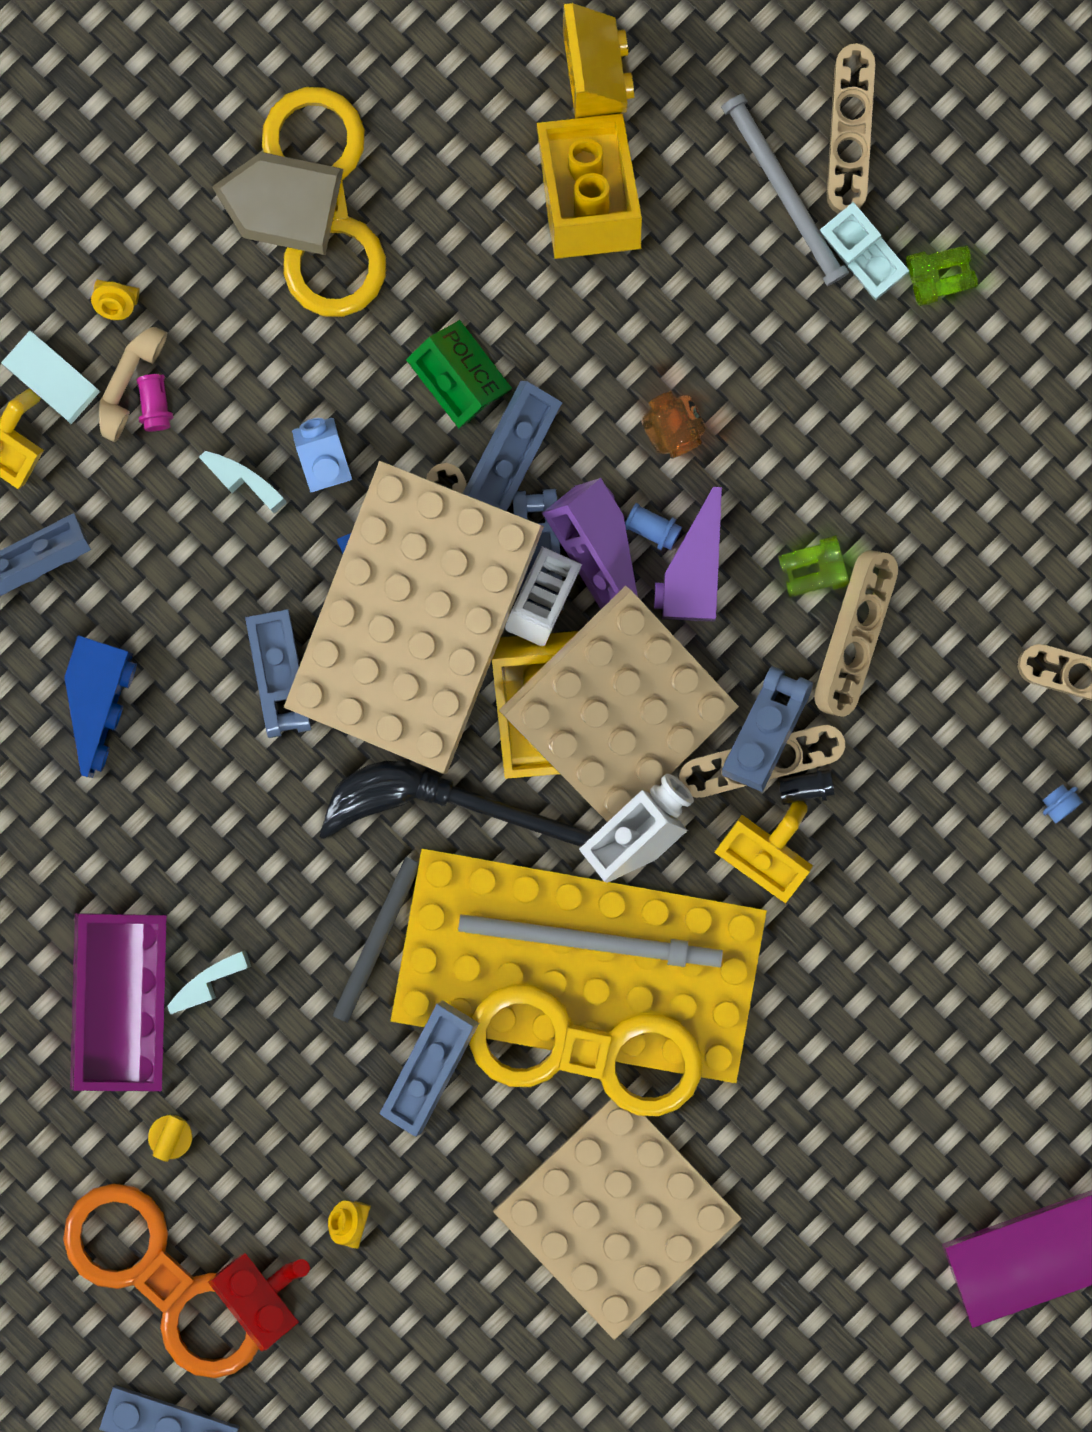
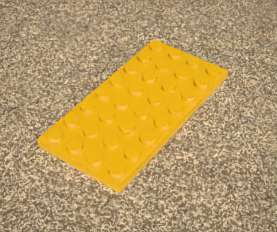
M421 849L391 1022L425 1027L436 1004L442 1000L472 1018L477 1006L492 992L510 985H532L551 993L566 1009L572 1025L610 1033L621 1021L640 1014H659L680 1022L696 1039L702 1055V1077L737 1083L767 910ZM460 914L670 943L671 939L688 941L689 946L723 950L721 968L686 963L685 967L667 965L668 960L458 932ZM514 1003L501 1008L491 1018L487 1027L486 1039L552 1050L555 1044V1030L550 1018L541 1009L530 1004ZM642 1033L631 1037L621 1046L615 1061L680 1074L684 1073L685 1060L680 1048L670 1038L659 1033Z

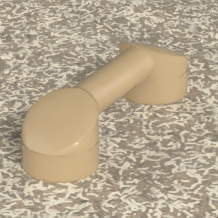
M150 327L136 336L126 346L119 364L100 400L99 426L102 437L116 442L120 437L130 414L129 410L118 406L120 399L140 358L151 364L157 360L165 344L167 332L157 327Z

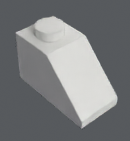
M641 790L579 850L603 881L608 883L657 860L688 830L678 818L672 817L656 804L650 793Z

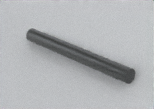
M405 857L334 1010L333 1017L346 1023L349 1022L417 875L419 862Z

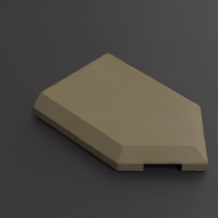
M260 152L213 185L212 188L243 238L326 255L343 169Z

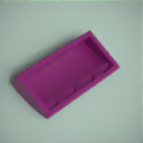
M75 913L70 1089L73 1091H162L166 915Z
M1092 1190L942 1244L972 1328L1092 1285Z

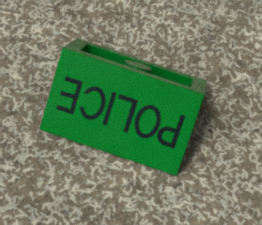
M460 320L428 337L406 359L458 429L469 423L488 404L507 394L512 389Z

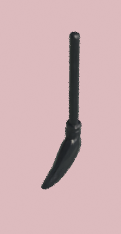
M382 761L355 771L335 787L319 837L325 839L361 818L400 807L409 803L414 798L429 803L434 802L442 807L446 806L448 802L582 847L595 833L453 786L454 782L452 780L443 779L439 775L431 774L430 772L422 773L419 769L406 762Z

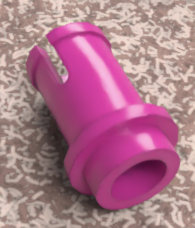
M149 374L138 377L136 380L139 386L142 415L138 417L139 423L144 424V430L149 432L169 429L171 427L170 420L174 417L172 412H168L164 384L165 376Z

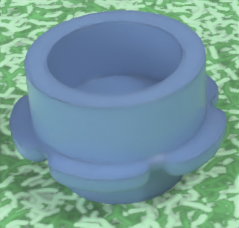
M1064 785L1058 787L1043 800L1047 806L1043 811V815L1048 814L1055 824L1061 821L1083 803L1075 793L1078 788L1073 787L1068 791Z

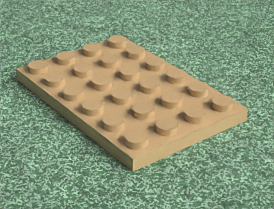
M379 461L284 708L446 774L544 526Z

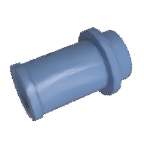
M637 503L633 506L625 522L626 530L629 529L657 543V549L662 550L663 547L672 550L682 530L681 526L675 524V518L672 517L669 521L641 507Z

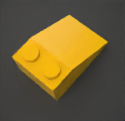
M574 3L564 4L563 37L575 119L627 112V99H634L635 96L631 72L623 73L621 57L628 56L625 29L617 30L616 19L613 16Z
M623 113L537 123L554 258L641 249L642 216Z
M579 631L551 633L545 646H539L519 636L500 638L492 658L505 779L560 774L506 719L499 709Z

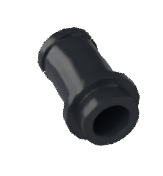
M816 767L817 772L785 778L779 777L778 781L783 805L822 797V801H827V796L835 795L830 769L821 771V767Z

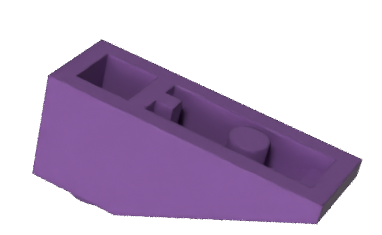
M601 478L576 485L542 512L569 558L582 564L579 574L600 609L624 586H627L638 597L624 516L615 502L613 493L606 487Z
M713 487L667 568L664 574V583L655 582L654 609H662V619L713 622L716 620L722 487Z

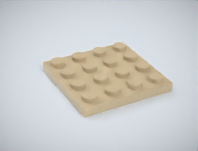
M624 586L499 711L608 822L641 790L650 793V789L654 785H660L662 783L661 778L665 774H671L739 706L627 586Z
M612 1099L605 1103L493 1210L496 1216L613 1340L624 1332L742 1219L646 1116H638L620 1108Z

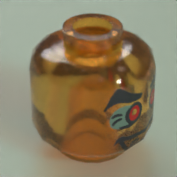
M671 390L648 401L651 410L644 414L641 423L657 453H669L671 459L702 444L700 437L704 434L706 425L693 399L689 395L674 397Z

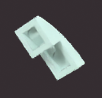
M854 202L820 229L827 242L875 301L909 273L908 268L881 238L879 231Z
M31 331L23 337L1 362L70 424L77 419L100 393L93 384Z
M208 451L203 452L199 456L231 493L245 482L274 514L287 503L264 479L234 460Z
M246 950L210 966L187 983L167 1006L170 1014L216 998L210 981L250 968L251 964Z

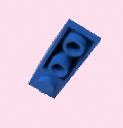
M78 636L64 678L80 772L82 776L93 778L95 770L102 772L106 764L110 747L105 746L104 742L108 730H116L123 705L117 704L122 687L129 689L137 664L131 662L133 653Z

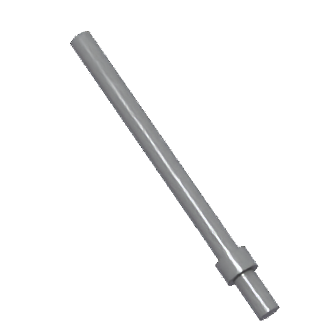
M460 914L458 932L668 960L667 965L685 967L686 963L721 968L723 950L689 946L688 941L671 939L670 943L463 914Z

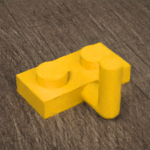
M30 388L12 399L0 417V477L17 489L26 484L44 451L14 430L22 414L39 403L41 399Z
M803 801L792 802L783 820L771 835L744 815H741L714 853L786 904L813 867L811 863L785 846L807 813L806 803Z

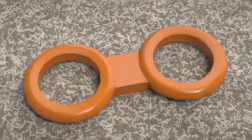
M113 1183L93 1188L77 1200L66 1218L63 1237L69 1261L80 1276L95 1285L114 1289L134 1285L162 1311L160 1330L164 1346L177 1365L196 1376L219 1378L235 1374L253 1360L259 1348L247 1332L245 1340L238 1350L228 1357L216 1360L199 1357L191 1352L182 1341L178 1327L180 1312L185 1304L197 1294L214 1291L208 1281L217 1273H207L193 1277L166 1252L168 1230L164 1214L152 1197L134 1186ZM110 1202L125 1203L138 1210L146 1220L150 1233L148 1250L142 1260L131 1268L119 1271L104 1269L93 1262L86 1253L82 1241L83 1225L90 1212L99 1205Z

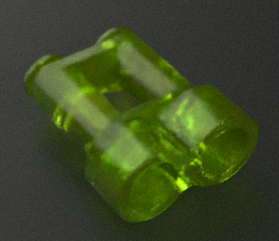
M967 245L929 255L923 251L906 256V264L913 283L915 299L919 306L935 303L940 296L978 287L976 273L974 270H970L971 254ZM957 265L961 266L962 273L939 278L937 270Z
M836 535L820 539V544L783 554V557L778 556L782 571L785 572L787 569L790 582L785 581L789 597L832 586L833 590L848 586L849 579ZM819 563L821 571L793 578L792 570Z

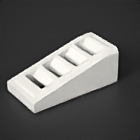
M542 546L511 610L505 629L539 646H545L582 564ZM542 567L566 577L565 581L542 572ZM535 583L540 584L548 589H551L559 594L555 595L549 591L535 586ZM528 599H531V600H533V601H535V602H537V603H540V604H542V605H544V606H546V607H548V608H551V611H548V610H546V609H544V608H542V607H540V606H537V605H535V604H533V603H531V602H528L527 600H528Z

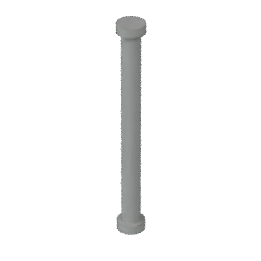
M744 94L733 97L721 106L725 115L730 114L819 263L826 275L822 278L826 286L832 285L848 275V269L845 265L840 266L746 108L745 104L748 101Z

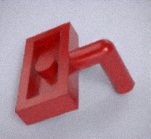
M243 1253L211 1278L208 1283L260 1351H265L299 1323L277 1293L293 1280L306 1276L310 1271V1265L304 1259L287 1263L266 1280L247 1254Z

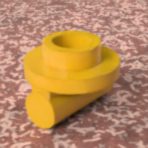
M96 279L91 296L92 306L98 314L107 319L123 320L132 314L134 306L137 305L140 288Z
M171 1114L157 1119L150 1127L148 1133L149 1145L153 1151L152 1156L165 1162L184 1155L189 1150L193 1139L192 1130L187 1121Z
M357 1201L339 1202L328 1218V1229L331 1239L336 1244L358 1249L371 1206Z

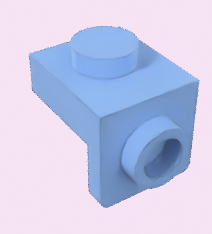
M313 418L302 423L299 428L292 430L296 450L310 492L352 480L334 418L325 420L323 418Z

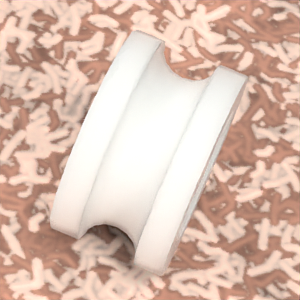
M665 774L661 778L662 785H654L650 789V794L663 811L677 818L682 814L681 807L690 806L694 799L688 788L679 779L671 774Z

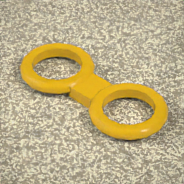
M304 87L285 94L270 109L262 128L264 153L285 157L280 148V131L285 120L295 110L306 106H323L334 111L342 119L347 130V145L342 156L332 165V167L342 168L343 174L330 233L346 234L355 238L364 247L369 259L368 274L363 285L352 295L341 299H326L315 294L303 280L301 259L305 251L287 247L284 253L283 275L290 293L305 309L325 317H345L363 310L377 297L386 278V255L381 242L365 223L348 216L343 180L356 168L364 151L365 129L358 111L343 95L327 88Z
M510 985L492 992L477 1006L472 1019L479 1023L469 1042V1047L476 1064L491 1079L509 1087H532L550 1080L561 1070L600 1079L605 1093L620 1108L638 1116H661L678 1110L694 1095L702 1077V1055L695 1037L680 1022L664 1015L640 1014L621 1021L610 1033L572 1025L566 1009L551 993L532 985ZM514 1003L530 1004L541 1009L550 1018L555 1030V1044L550 1055L540 1064L527 1069L512 1068L501 1063L491 1053L486 1040L487 1027L491 1018L501 1008ZM642 1033H659L670 1038L680 1048L685 1060L684 1073L679 1084L669 1093L656 1098L641 1097L629 1092L620 1082L615 1070V1061L621 1046L631 1037Z

